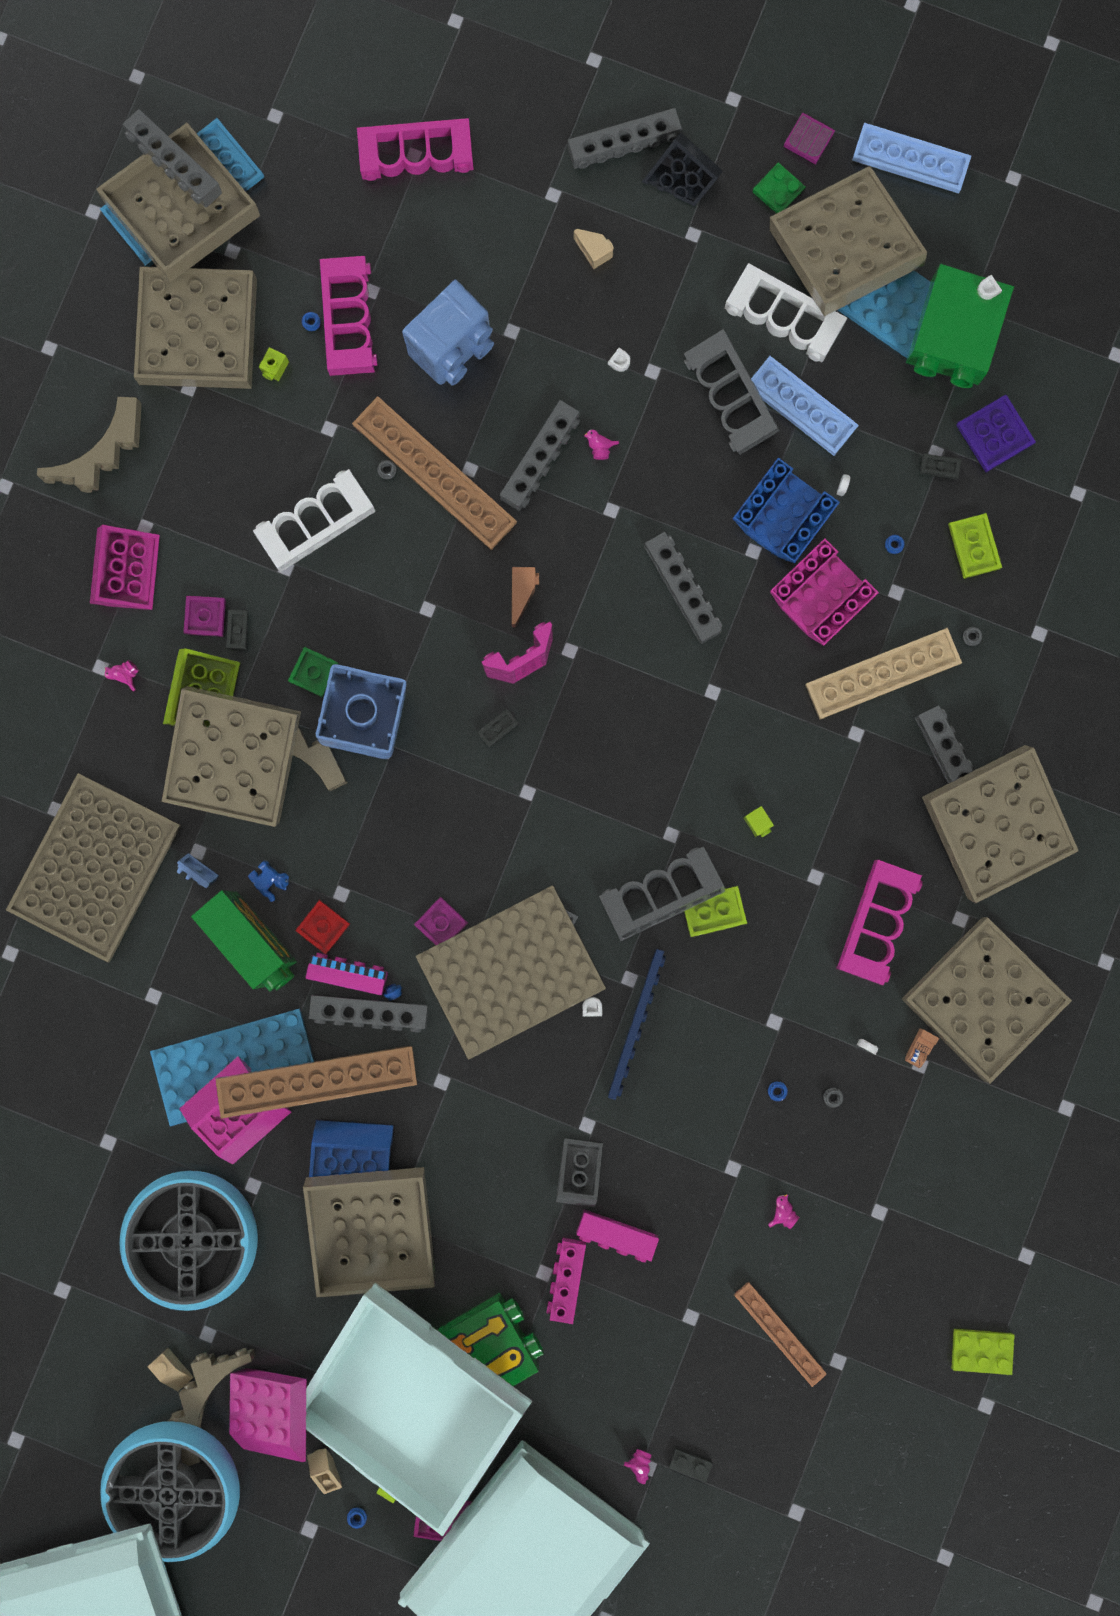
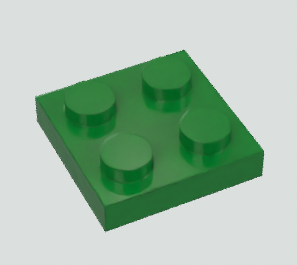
M778 162L753 188L752 192L777 214L787 209L804 192L806 187Z
M304 647L288 682L323 698L330 668L332 665H339V663Z

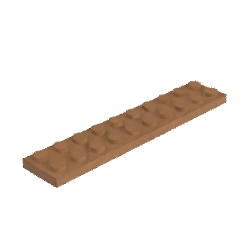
M378 396L352 423L360 433L490 550L517 523L511 515Z
M412 1046L215 1078L221 1119L417 1085Z

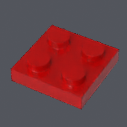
M319 900L295 931L324 954H327L350 923Z

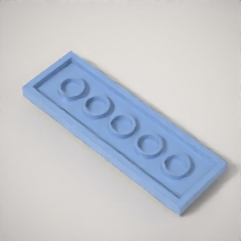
M864 123L852 161L959 193L971 155Z
M771 356L768 357L751 378L763 401L833 456H835L859 426Z

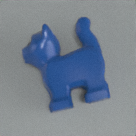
M263 861L258 866L262 874L258 876V873L254 870L248 875V878L263 896L268 897L270 902H273L275 896L268 889L274 883L279 889L287 890L289 876L286 873H278L274 868L270 867L268 861Z

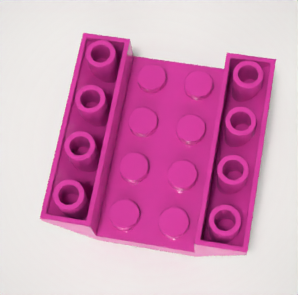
M826 539L819 543L770 590L780 608L807 636L823 646L879 593L866 579L862 582L836 556L838 551Z
M542 622L537 625L535 631H533L535 646L527 649V654L522 657L518 655L510 659V664L506 665L499 652L496 654L491 652L486 655L482 664L487 677L514 684L546 665L553 639L552 624L550 622L547 624Z
M239 1056L179 1108L191 1129L218 1157L231 1164H234L291 1113V1110L286 1107L221 1119L215 1078L251 1072L252 1069Z

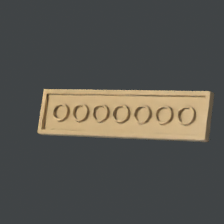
M946 628L806 683L805 686L820 720L957 666L962 661L949 630Z

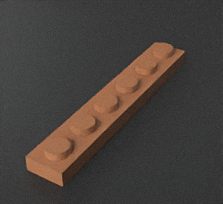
M749 1281L734 1294L812 1387L827 1375L824 1369Z

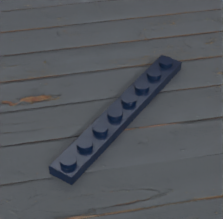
M655 950L608 1093V1098L616 1100V1097H620L624 1085H621L623 1077L627 1078L630 1069L627 1064L629 1059H633L636 1048H633L635 1040L639 1041L642 1030L639 1027L641 1022L645 1023L648 1011H645L647 1003L651 1004L654 993L651 992L653 985L657 986L660 974H657L659 966L663 967L666 959V956L663 955L664 951Z

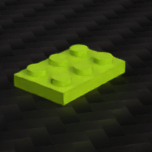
M987 513L948 524L964 579L1002 568Z
M738 886L727 888L724 893L684 911L690 937L747 924Z
M954 1329L952 1370L1012 1375L1014 1334Z

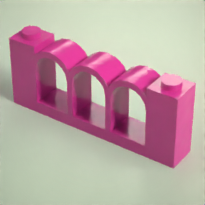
M469 118L357 128L360 172L363 180L373 181L381 178V174L387 177L398 176L403 172L404 168L407 172L415 175L425 173L430 166L433 170L443 173L455 168V172L459 171L461 173L473 170ZM452 136L453 149L451 156L446 160L435 159L431 155L430 138ZM425 138V158L417 163L408 161L405 157L404 140ZM399 141L400 158L395 164L386 165L380 161L378 142Z
M365 256L320 259L326 358L329 375L375 372L374 366H377V355L373 354V342L367 329L371 316L366 304L369 297L366 282L368 281V274H371V265L367 263ZM359 283L363 286V290L355 297L332 299L331 284ZM360 308L365 312L363 319L359 322L334 324V309ZM359 333L366 336V342L360 348L336 350L335 335Z
M880 860L874 861L837 966L838 970L879 985H884L885 982L889 981L891 972L889 971L890 967L886 966V964L892 960L895 952L891 940L899 937L903 931L904 924L900 914H904L910 909L913 900L911 894H916V891H920L923 883L921 875ZM878 882L896 888L903 893L905 901L901 909L894 911L871 903ZM869 908L889 914L894 918L896 928L890 936H883L863 928ZM860 933L884 942L887 947V954L883 960L875 962L853 954Z

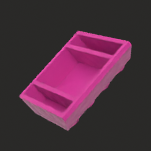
M250 1368L230 1373V1435L245 1450L305 1462L306 1379Z

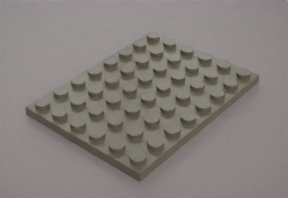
M78 773L6 911L106 962H110L181 825Z
M553 885L416 956L468 1060L606 989Z

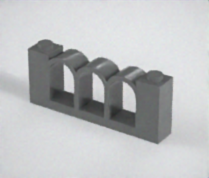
M724 329L684 353L686 357L684 362L689 370L692 369L696 373L699 382L710 390V403L718 411L722 412L721 421L724 428L731 433L728 435L731 440L728 443L733 452L737 451L741 455L780 431ZM728 354L736 370L714 383L705 382L703 377L705 369ZM741 377L749 393L729 405H718L716 402L718 391ZM753 400L762 416L742 428H730L728 423L730 414Z
M696 847L690 850L689 854L686 855L687 859L680 858L673 861L668 867L667 872L663 870L651 871L645 876L643 884L634 881L628 882L621 887L619 892L617 888L607 889L599 896L620 941L725 892L724 885L704 847ZM680 868L690 869L696 876L702 889L682 898L672 879L673 874ZM661 879L668 882L677 900L657 909L648 888L654 880ZM632 891H640L647 898L653 912L632 921L624 904V898Z

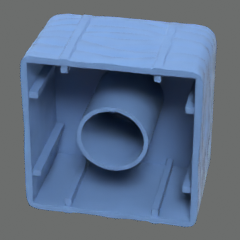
M456 279L402 331L408 355L440 385L446 381L451 385L458 383L467 372V368L463 364L473 355L478 359H482L494 345V342L490 339L493 329L489 325L488 311Z
M332 665L316 730V738L319 743L326 747L376 758H390L393 753L401 719L406 681L347 666Z

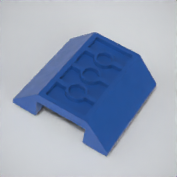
M777 458L733 517V520L746 535L772 554L795 563L840 502L825 491L821 495L792 474L793 468Z
M316 1120L311 1145L309 1177L389 1170L394 1125Z

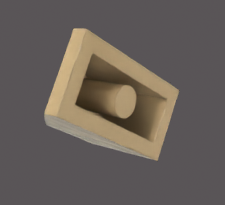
M580 229L574 230V240L593 269L613 257V244L609 239L606 240L603 234Z
M169 1348L162 1352L148 1366L160 1382L176 1391H179L193 1378L191 1373Z
M326 1448L316 1450L314 1453L307 1455L310 1477L323 1494L342 1488L333 1457Z

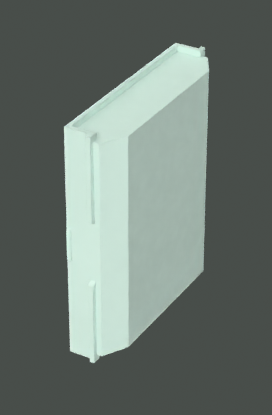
M374 1283L372 1288L361 1298L306 1388V1430L350 1463L372 1483L378 1485L443 1536L532 1400L476 1358L471 1357L431 1327V1324L378 1284Z
M522 1440L474 1501L466 1507L454 1522L450 1531L402 1589L398 1604L404 1608L407 1605L417 1616H591L601 1602L607 1599L650 1543L646 1540L643 1531Z
M151 1524L76 1544L49 1549L47 1552L0 1564V1616H182Z

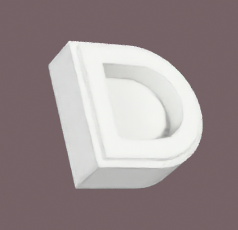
M990 275L981 281L977 291L981 298L988 300L1000 294L1002 289L993 276Z
M618 348L608 361V365L616 371H625L630 366V356L621 348Z
M843 474L836 493L837 495L843 496L846 493L851 479L849 475Z
M596 997L585 999L583 1002V1016H602L601 1001Z
M859 1039L858 1046L876 1055L878 1051L877 1046L864 1039Z

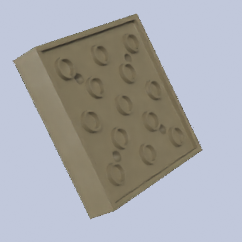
M188 123L170 134L169 137L219 183L222 194L207 208L201 203L197 204L191 198V194L188 191L184 192L174 178L171 180L161 166L157 167L152 162L148 154H143L97 188L102 201L169 282H172L260 216L255 202Z
M870 166L770 217V232L824 316L925 265L927 251Z
M140 267L134 378L138 384L252 389L257 278L254 272L251 270L189 268L172 282H169L158 267ZM171 296V299L166 300V297ZM223 298H228L226 302H222ZM164 351H168L166 356H163ZM225 353L224 357L222 358L219 357V354Z
M189 686L181 689L162 802L276 827L281 818L301 711ZM204 720H209L210 726H206ZM261 733H266L267 739L262 738ZM194 776H198L200 781H195ZM251 789H256L257 794H252Z
M1024 745L922 797L967 899L974 903L1078 852V848L1033 747ZM1016 783L1019 784L1017 789L1014 788ZM966 809L967 813L962 815V811ZM1040 834L1041 838L1037 840V836ZM989 860V865L985 866V862Z
M982 917L902 998L984 1082L989 1084L1072 1001L988 917ZM985 955L989 956L988 962H985L983 959ZM945 996L949 998L947 1003L943 1002ZM1028 996L1031 998V1002L1029 1004H1027L1025 1001V999ZM986 1038L990 1039L989 1045L985 1044Z
M424 1167L306 1177L303 1191L316 1297L363 1294L371 1289L374 1283L386 1291L435 1287L436 1274ZM394 1199H399L400 1202L396 1203ZM335 1204H340L341 1207L337 1208Z

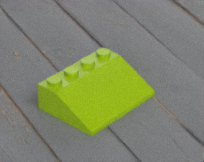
M186 648L179 649L163 724L175 726L181 689L186 686L233 696L240 662ZM204 720L206 726H210L209 720Z

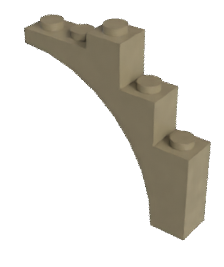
M118 397L116 411L109 428L103 438L90 451L67 464L37 468V476L43 482L54 484L55 481H62L64 484H74L80 491L91 493L92 490H99L100 468L103 471L119 469L120 447L126 450H132L133 447L139 448L142 403L135 397Z
M298 728L293 755L310 765L321 777L328 790L332 791L347 784L348 782L331 747L321 745L318 740L312 743V747H309L302 730ZM261 733L262 738L267 739V734Z
M247 1348L236 1351L235 1355L228 1356V1354H224L215 1358L214 1353L208 1355L205 1352L197 1355L196 1359L191 1363L196 1383L192 1381L185 1384L179 1392L184 1411L174 1412L168 1421L183 1422L201 1428L204 1408L215 1386L236 1368L252 1362L255 1358L254 1349L247 1350ZM181 1448L182 1463L187 1466L199 1463L202 1460L194 1453Z

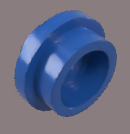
M308 312L302 317V325L306 330L315 331L320 327L321 320L318 314ZM310 320L315 321L312 325L308 324Z
M891 535L885 541V548L891 554H898L904 548V540L899 535ZM891 542H896L897 547L893 548Z
M396 984L389 985L385 988L386 991L383 995L389 1001L394 1000L402 995V987L400 985L396 986Z
M773 1082L768 1087V1095L774 1101H782L787 1096V1087L782 1082ZM780 1088V1094H774V1089Z
M355 1507L349 1511L347 1522L352 1528H361L366 1523L367 1514L362 1508ZM354 1515H360L361 1519L356 1520Z

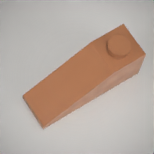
M512 567V627H517L535 592V585H539V573H536L535 567Z

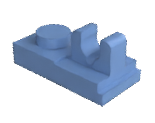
M189 853L177 862L179 864L177 866L179 867L177 870L178 874L183 871L186 872L187 876L185 879L189 880L192 878L206 889L219 876Z

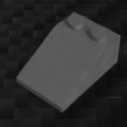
M564 1138L556 1202L595 1207L598 1198L603 1144Z

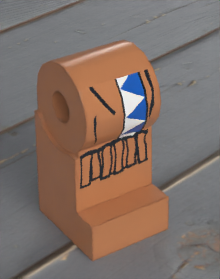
M919 1029L905 1061L917 1068H921L939 1038L923 1029Z

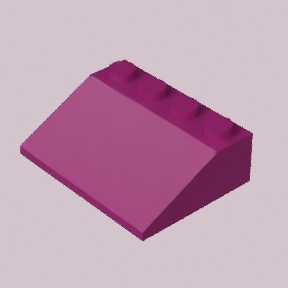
M101 525L97 529L90 603L111 607L152 610L160 535Z

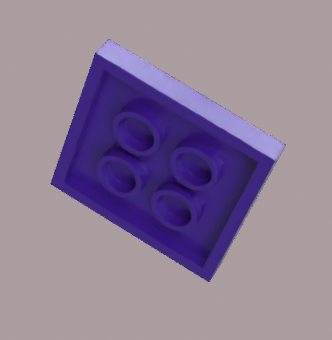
M1007 395L1002 396L956 424L985 472L990 471L1036 443Z

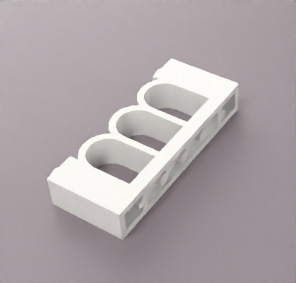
M749 263L725 304V309L733 316L741 317L744 314L746 320L755 325L766 322V327L773 336L786 337L789 335V340L795 348L807 350L806 354L809 355V358L817 362L824 361L847 320V317L836 311L824 316L811 297ZM759 286L777 296L771 308L764 314H756L749 307V302ZM781 299L800 308L793 322L787 327L777 326L772 320V315ZM804 311L823 321L816 335L809 340L799 338L795 332V327Z
M349 469L337 473L336 478L333 479L335 483L323 485L317 493V499L304 498L300 500L295 506L294 514L291 512L280 513L274 518L272 524L270 521H263L253 530L280 572L375 512L373 505ZM331 492L340 493L353 510L335 523L323 506L324 497ZM309 506L318 507L330 523L329 527L313 537L310 536L301 521L302 511ZM287 520L297 522L308 538L307 541L290 552L279 536V527Z

